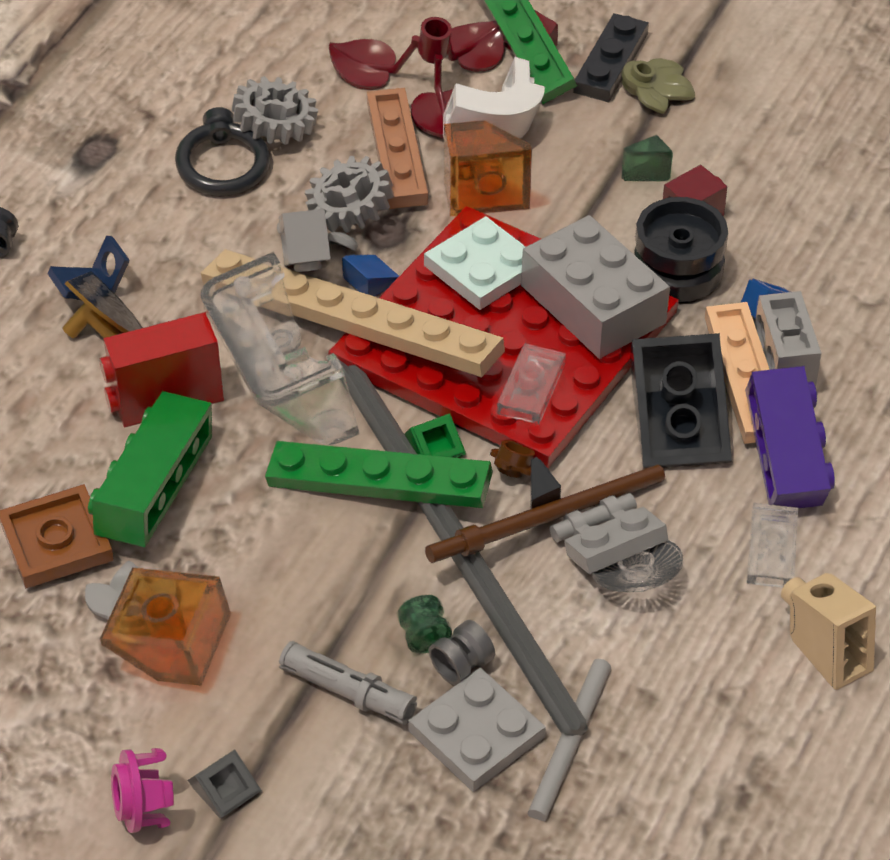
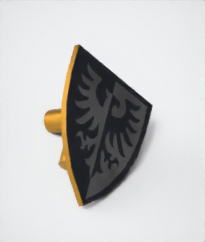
M92 271L68 280L65 283L84 302L62 327L63 331L71 338L75 339L87 324L95 329L103 338L118 335L121 331L126 333L143 328L123 301Z

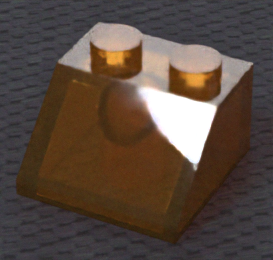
M485 120L444 124V186L450 217L457 216L465 206L482 213L530 209L531 144Z
M132 567L101 634L100 642L102 646L157 681L202 686L231 616L220 576Z

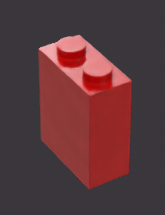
M206 312L103 338L106 356L99 358L105 383L111 384V386L104 388L105 398L110 412L118 411L124 428L142 423L146 408L154 405L162 391L211 402L212 404L224 401L218 341Z

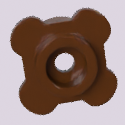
M510 440L502 441L499 449H491L490 455L495 458L494 465L497 466L499 472L513 478H521L523 474L531 476V459L535 455L533 450Z

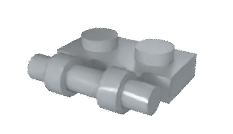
M631 493L619 498L613 495L600 500L599 506L583 513L578 510L571 512L563 517V521L550 526V533L554 541L558 543L564 540L567 556L588 574L669 540L666 524L646 508L641 507L637 509L636 500Z

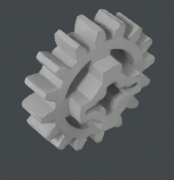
M265 76L261 77L260 83L249 79L247 80L246 87L239 85L237 94H234L231 110L234 112L233 121L241 123L240 130L242 132L252 130L253 139L265 136L269 144H272L274 139H280L286 145L289 143V138L292 137L300 142L303 139V134L310 135L313 126H315L318 109L315 108L316 99L308 98L309 91L307 89L298 91L296 89V82L285 85L282 84V79L279 77L275 79V82H270Z
M350 156L346 164H341L337 159L334 161V167L331 170L322 167L320 169L322 177L311 178L310 184L312 188L305 190L308 210L325 209L326 224L330 232H334L339 226H342L344 232L347 233L352 225L356 224L361 229L365 228V221L370 218L375 221L380 219L377 211L388 210L390 206L387 199L394 197L393 184L388 171L384 170L380 161L372 164L368 156H365L360 162H356L355 157Z

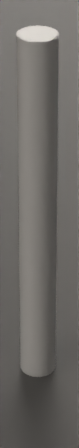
M595 659L575 702L586 719V725L611 669V665L603 659ZM562 732L528 810L529 817L546 821L582 736H570Z

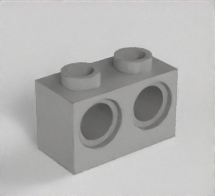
M325 209L282 213L279 216L284 265H294L296 272L322 269L321 261L331 259Z
M801 291L759 295L755 327L769 369L805 366L808 382L813 381L816 387L821 350Z

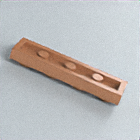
M405 88L367 91V106L378 161L382 163L384 170L388 171L393 184L394 197L387 199L390 206L389 209L428 205V191Z

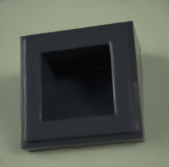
M537 457L531 459L530 509L561 499V485Z

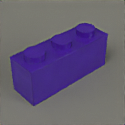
M805 366L752 372L745 392L770 512L823 506L830 490L834 489L835 475L832 464L830 462L825 463L822 448H825L826 434L823 423L821 421L816 422L814 408L817 405V392L814 382H808Z

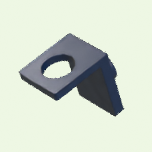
M106 236L92 268L50 266L47 274L64 298L81 300L65 285L68 280L92 271L115 293L130 260L113 236ZM110 253L115 258V269L111 276L106 268L107 258Z

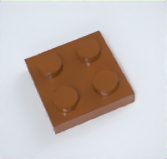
M85 484L0 510V524L25 589L114 561L108 539L94 535L93 515L88 513L90 496Z

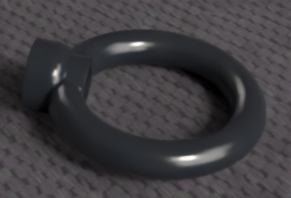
M215 107L204 113L203 125L190 131L180 141L175 154V164L180 177L197 191L214 196H231L253 188L264 178L270 165L269 149L262 137L258 139L252 138V130L242 132L240 130L241 124L233 121V113L229 109ZM231 138L237 139L247 144L254 153V164L251 169L244 175L230 180L207 178L198 173L191 163L192 152L199 144L206 140H210L215 144H224L230 141Z

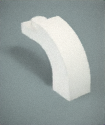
M514 57L502 86V92H487L456 83L443 114V138L477 146L506 145L522 138L532 124L545 91L544 86L534 84V78L530 77L529 61Z

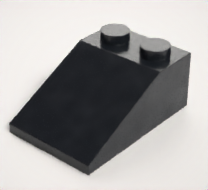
M720 333L632 339L630 362L643 469L657 464L662 467L731 463L732 455Z

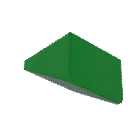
M450 413L411 427L405 433L406 438L417 454L458 458L466 454Z

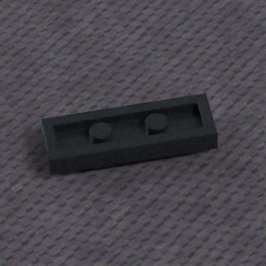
M613 13L576 76L575 82L577 87L573 88V93L609 103L623 79L621 74L624 65L634 60L648 35L649 22Z

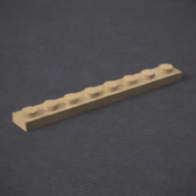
M224 249L201 272L203 285L479 377H483L505 352L503 337Z

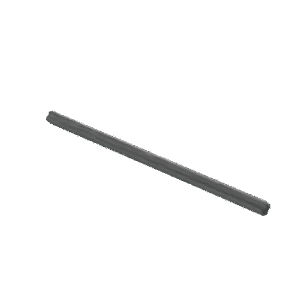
M338 358L330 359L333 363L332 367L383 449L390 452L417 454L366 373L355 365L347 366ZM417 502L441 541L455 536L456 530L464 528L450 505ZM480 552L469 556H463L462 554L452 556L453 561L560 732L570 736L584 735L588 730L586 719Z

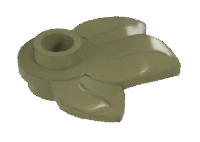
M655 58L648 62L635 60L624 65L621 74L623 87L629 93L638 96L639 101L643 105L658 113H665L668 107V100H694L695 91L691 82L682 75L684 68L672 60Z

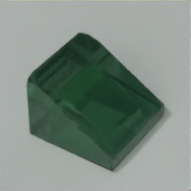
M658 135L623 148L621 178L624 181L670 180L673 159L672 150Z

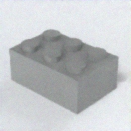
M590 215L523 248L521 286L599 359L632 342V339H638L666 324L670 286Z

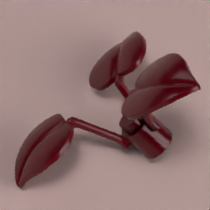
M429 17L422 22L420 36H412L411 44L397 62L393 49L388 44L379 40L358 39L344 43L330 42L329 54L337 73L350 85L365 90L385 87L388 83L389 73H398L415 49L418 48L422 59L434 64L435 93L425 92L419 94L411 104V117L421 130L443 138V114L453 92V89L442 92V60L447 56L449 61L457 60L459 65L465 70L480 72L495 68L500 63L504 52V35L496 21L476 22L452 28L451 24L441 17Z

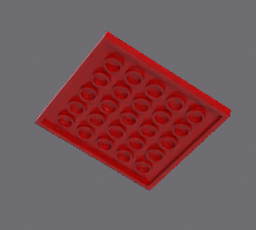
M465 206L379 298L503 337L505 352L483 377H479L345 333L328 351L329 363L333 365L330 359L338 358L347 366L355 365L366 373L373 385L440 417L450 413L455 424L498 445L504 440H510L535 452L534 458L537 457L549 468L630 370L632 342L599 359L521 285L479 310L424 266V253L485 216L526 247L541 240V238ZM669 295L666 324L638 339L656 338L677 313L679 299Z

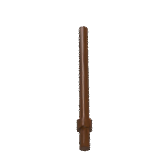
M657 464L481 527L474 524L456 530L453 537L427 545L425 547L426 557L430 563H435L458 554L463 556L472 555L483 551L486 544L559 519L576 510L581 511L598 505L600 500L613 495L617 498L665 480V472L662 466Z

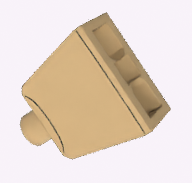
M825 573L807 583L800 577L789 580L781 590V598L790 606V636L831 687L838 690L874 671L876 606L833 574Z

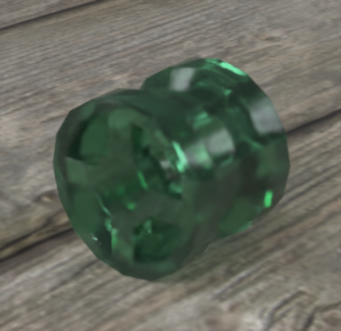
M419 595L407 600L398 609L397 618L400 626L407 630L405 641L412 652L419 654L429 653V647L440 638H450L452 636L449 622L442 618L444 608L437 596Z

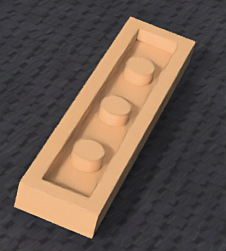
M748 303L707 306L705 321L709 334L720 333L724 382L744 444L756 443L745 389L752 372L770 369Z

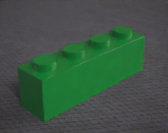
M162 391L154 405L146 408L140 427L136 433H131L128 436L124 451L118 461L113 460L111 462L107 477L101 487L95 488L91 493L88 513L93 515L94 535L146 547L212 438L211 402Z

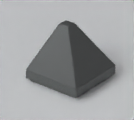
M235 749L188 779L192 788L219 818L224 817L262 791Z

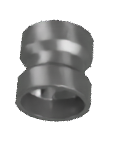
M465 620L454 629L453 636L450 638H440L428 650L429 657L437 672L453 685H457L471 674L472 668L475 666L483 667L493 660L496 655L494 645L488 634L479 624L472 620Z

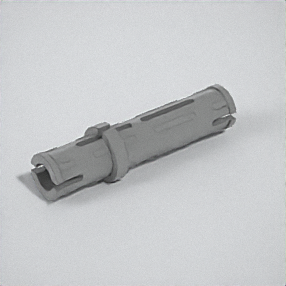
M290 641L281 653L279 659L280 669L303 677L316 685L348 698L354 702L355 707L365 712L371 709L390 717V719L402 725H406L408 720L414 715L417 707V697L383 683L382 677L372 672L366 675L353 670L342 663L309 650L295 641Z

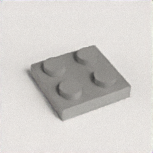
M481 667L408 720L409 732L472 792H475L545 738L546 727Z

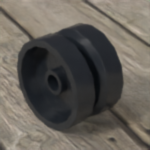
M668 197L653 202L641 212L636 223L634 255L670 286L669 295L679 299V302L694 301L706 297L719 287L724 274V253L728 240L727 222L718 209L701 200L689 197Z

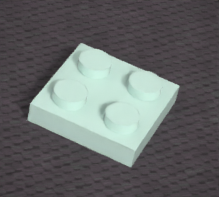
M485 216L424 253V266L481 310L521 285L522 251L526 246Z

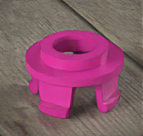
M152 748V753L134 754L131 749L122 750L119 764H113L111 790L115 815L118 821L125 822L129 833L139 832L141 827L151 825L164 828L168 827L171 823L161 813L143 814L174 805L173 781L159 779L158 769L138 768L139 766L164 761L167 755L161 748Z

